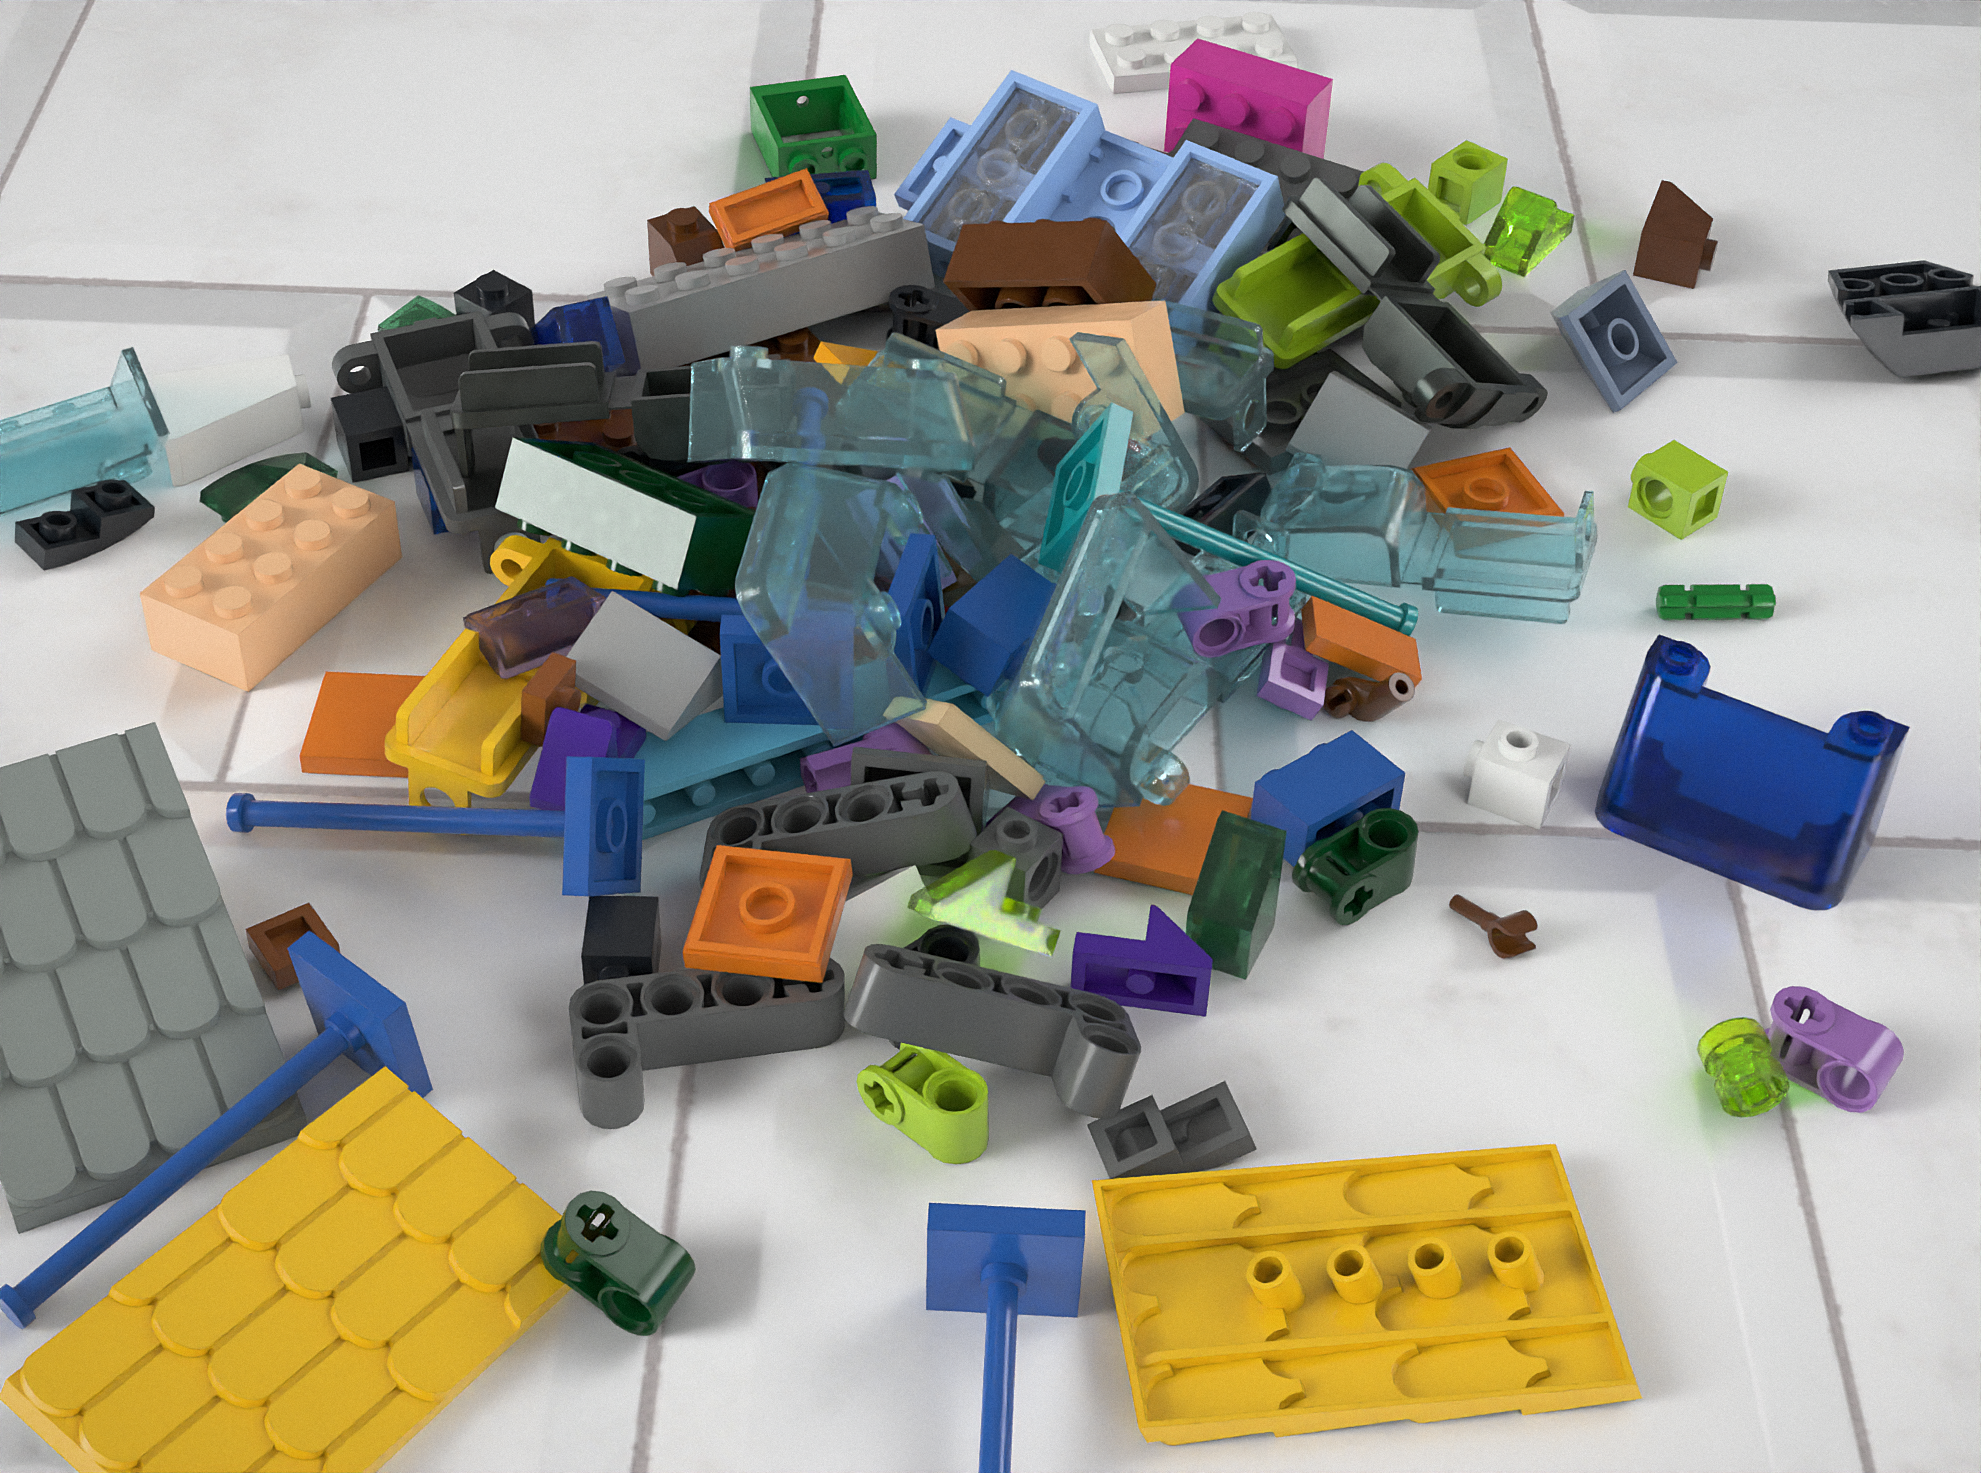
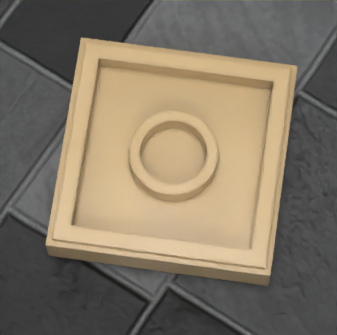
M901 693L895 694L883 711L938 756L987 761L991 784L990 789L1034 800L1046 782L1042 779L1043 775L954 704Z

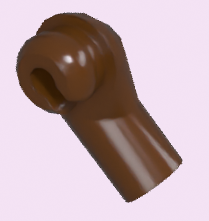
M1400 672L1392 674L1379 683L1348 676L1336 679L1332 686L1326 688L1323 707L1329 715L1335 718H1343L1349 714L1357 720L1373 722L1410 701L1414 697L1415 687L1410 677Z

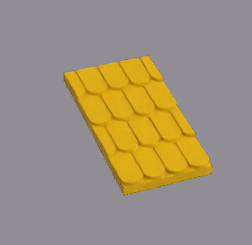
M384 1066L303 1128L295 1141L229 1190L223 1196L220 1204L115 1283L106 1297L29 1355L23 1366L5 1380L0 1393V1400L79 1473H376L572 1289L567 1284L555 1279L545 1268L541 1259V1242L552 1225L561 1220L562 1215L523 1182L521 1184L518 1183L515 1175L470 1137L465 1138L457 1126L415 1091L411 1092L408 1090L409 1086ZM574 1249L566 1257L567 1263H572L578 1256Z
M1556 1144L1092 1180L1138 1428L1147 1443L1160 1441L1167 1445H1181L1273 1432L1277 1438L1410 1419L1416 1423H1428L1513 1410H1521L1523 1415L1642 1399Z

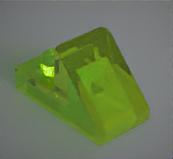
M1513 186L1508 191L1486 237L1484 245L1487 248L1483 255L1494 266L1525 277L1572 232L1575 215L1558 209L1556 202L1552 199Z
M995 849L983 853L911 894L907 908L930 919L1049 956H1053L1061 930L1039 921L1042 908L1005 896L1016 864V858Z

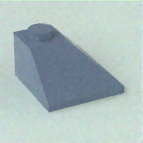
M1626 270L1577 291L1550 312L1577 361L1613 413L1623 409L1678 363Z

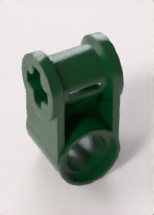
M1380 808L1370 811L1360 820L1329 838L1321 839L1308 847L1299 857L1293 868L1292 882L1303 892L1313 891L1330 906V916L1340 925L1352 924L1362 918L1369 910L1392 896L1404 892L1411 885L1419 833L1417 823L1410 815L1401 810Z
M587 1191L578 1194L566 1206L561 1220L557 1221L547 1230L541 1242V1259L545 1268L555 1279L567 1284L602 1310L606 1317L616 1326L638 1336H650L657 1331L696 1271L694 1260L678 1242L666 1235L660 1234L625 1208L615 1197L600 1191ZM602 1213L605 1218L597 1227L592 1224V1221L598 1214ZM574 1249L578 1256L572 1263H567L566 1257Z

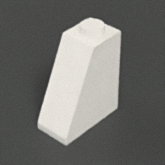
M289 353L151 375L173 487L187 485L304 432L301 409L311 407L309 390L305 374L294 375Z

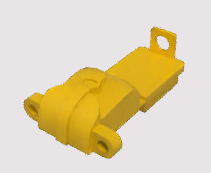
M519 535L505 538L491 555L490 566L494 575L503 584L507 585L508 588L473 630L465 628L399 707L396 714V724L385 736L386 758L395 764L408 768L409 805L432 806L425 797V788H436L443 791L452 799L455 807H471L472 793L486 798L501 796L538 750L539 746L520 740L522 690L552 652L565 657L568 655L596 615V613L565 611L563 616L546 615L543 607V592L548 579H564L567 586L659 592L652 588L654 579L645 575L629 576L612 571L606 567L607 558L598 554L596 556H586L568 551L561 547L562 541L551 537L544 544ZM659 618L685 635L689 634L697 622L696 620ZM580 690L581 702L579 708H583L585 703L596 706L600 702Z

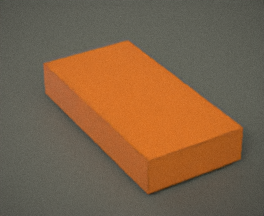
M807 168L709 203L708 211L725 247L733 248L735 252L751 248V241L757 237L769 234H782L783 237L800 232L799 226L805 223L828 220L829 215Z
M1311 596L1301 609L1306 652L1380 682L1398 672L1409 676L1414 687L1422 680L1415 638L1314 596Z

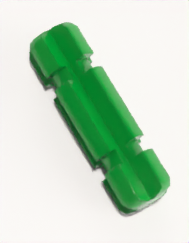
M1692 584L1690 590H1685V585H1662L1658 588L1656 598L1657 613L1659 618L1663 620H1684L1685 614H1691V620H1740L1741 614H1746V619L1748 620L1769 619L1773 616L1776 605V596L1774 595L1773 588L1768 584H1747L1746 590H1740V584Z

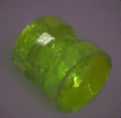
M1741 1017L1720 1022L1705 1032L1697 1046V1052L1706 1073L1715 1079L1713 1087L1723 1110L1735 1117H1752L1768 1112L1781 1103L1790 1087L1788 1077L1780 1061L1770 1056L1772 1046L1762 1024L1755 1019Z

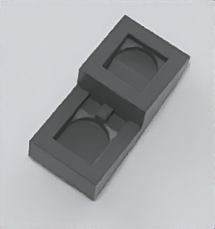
M1226 1081L1162 1110H1159L1153 1095H1150L1120 1109L1118 1115L1114 1118H1100L1087 1124L1110 1179L1199 1172L1257 1150Z

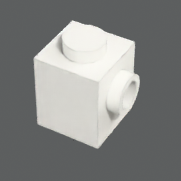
M1498 719L1486 741L1475 740L1467 756L1463 774L1472 778L1467 804L1540 830L1561 792L1571 744Z

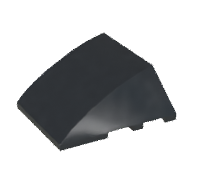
M1925 260L1828 270L1829 286L1849 326L1867 350L1897 377L1981 368V286L1973 285V274Z

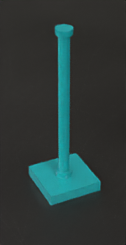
M1111 402L1056 466L1038 564L1061 572L1102 526L1116 514L1240 567L1248 566L1261 560L1280 561L1294 571L1296 577L1295 590L1322 599L1408 636L1412 634L1416 626L1419 613L1418 608L1405 602L1399 606L1120 489L1133 411Z

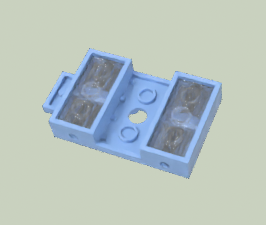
M1013 70L1006 76L972 125L952 117L949 118L894 194L898 206L908 210L903 219L924 225L932 272L943 278L945 277L963 224H985L993 220L1007 223L1035 222L1038 219H1048L1055 222L1082 221L1085 218L1107 220L1157 283L1151 301H1166L1178 372L1220 312L1212 301L1217 286L1231 278L1239 267L1258 257L1286 216L1282 210L1284 202L1278 176L1188 140L1184 142L1173 158L1106 131L1098 104Z

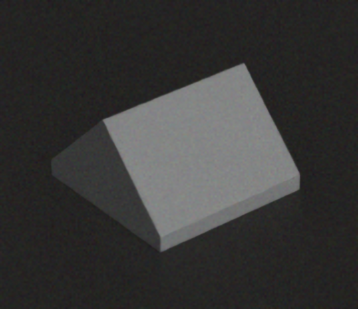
M1333 371L1328 375L1285 450L1380 506L1385 507L1432 426L1419 421L1415 416L1339 372Z
M614 591L607 597L566 656L576 660L575 687L664 741H667L723 696L721 656Z

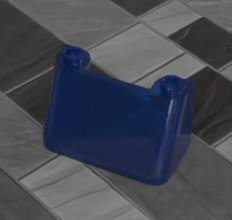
M1659 634L1647 651L1602 780L1595 807L1597 820L1604 828L1617 835L1798 907L1809 910H1828L1836 907L1843 900L1874 842L1910 727L1887 719L1873 711H1858L1842 715L1835 721L1829 733L1706 688L1711 668L1708 658L1690 643L1677 641Z

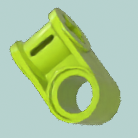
M901 1043L900 1052L880 1067L869 1065L857 1075L858 1091L869 1110L879 1120L888 1125H893L926 1149L933 1158L943 1163L963 1164L977 1159L987 1149L989 1141V1111L986 1081L979 1073L968 1069L947 1053Z

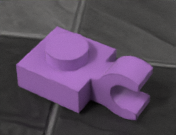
M1295 617V627L1288 640L1283 639L1279 642L1271 643L1264 652L1256 696L1273 703L1279 708L1289 710L1312 721L1324 705L1329 663L1306 652L1301 619Z

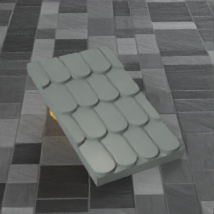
M155 722L125 730V733L121 735L115 733L55 751L56 754L50 756L47 753L0 767V1181L18 1234L122 1198L286 1063L267 1016L265 1004L222 899L220 887L192 820L190 808ZM294 1093L206 1168L299 1136L300 1131L307 1126V1120L298 1093Z

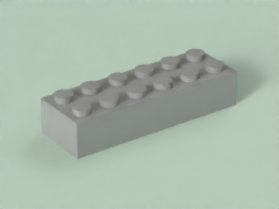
M874 206L861 207L848 211L846 213L847 219L831 224L829 220H818L799 226V234L783 238L782 234H769L757 237L751 241V248L735 252L733 248L709 251L703 254L704 261L686 266V263L675 262L658 266L654 269L655 276L638 281L635 277H621L604 283V291L587 295L596 339L602 346L603 360L637 374V370L678 367L889 302L891 291L903 285H918L928 289L935 288L925 227L923 224L903 219L900 213L884 214L878 212V208Z

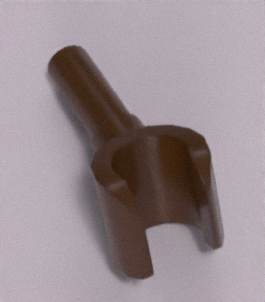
M1459 894L1452 897L1449 903L1450 909L1479 925L1482 930L1487 932L1492 950L1498 957L1503 959L1510 958L1536 949V945L1525 935L1536 930L1538 927L1536 919L1527 910L1500 918L1493 912L1484 910Z

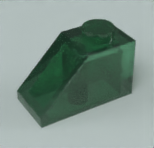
M1223 810L1217 819L1188 908L1185 933L1213 959V970L1246 980L1274 928L1287 831Z

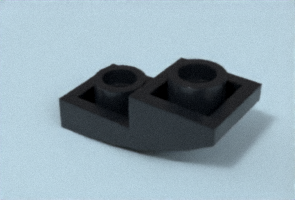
M125 479L103 480L94 486L71 490L70 511H49L43 513L40 517L16 521L15 543L44 571L87 558L123 540L154 518L155 507Z

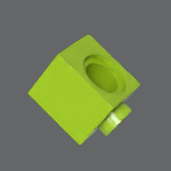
M1466 140L1431 163L1428 190L1443 205L1447 204L1461 218L1460 222L1467 226L1501 202L1508 158Z
M1672 440L1656 451L1643 455L1635 464L1631 472V482L1633 484L1628 508L1682 540L1718 517L1728 471L1676 440Z

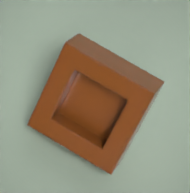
M552 652L524 687L521 697L520 740L543 747L550 716L554 709L562 707L578 712L581 692L575 689L576 660Z
M309 902L245 929L249 949L277 990L299 982L287 948L309 930L340 953L339 943Z

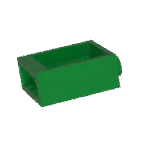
M846 75L750 87L751 132L773 180L806 168L816 187L877 179V134ZM802 96L807 97L804 103H797L798 98ZM838 129L842 136L783 143L781 138ZM826 147L832 148L831 151L822 152Z

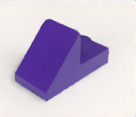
M586 703L580 712L556 707L550 716L530 792V807L541 810L565 811L567 756L634 759L646 740V729L616 711Z
M1151 904L1145 940L1076 932L1072 954L1070 988L1106 997L1120 1006L1206 1017L1213 959L1159 907Z

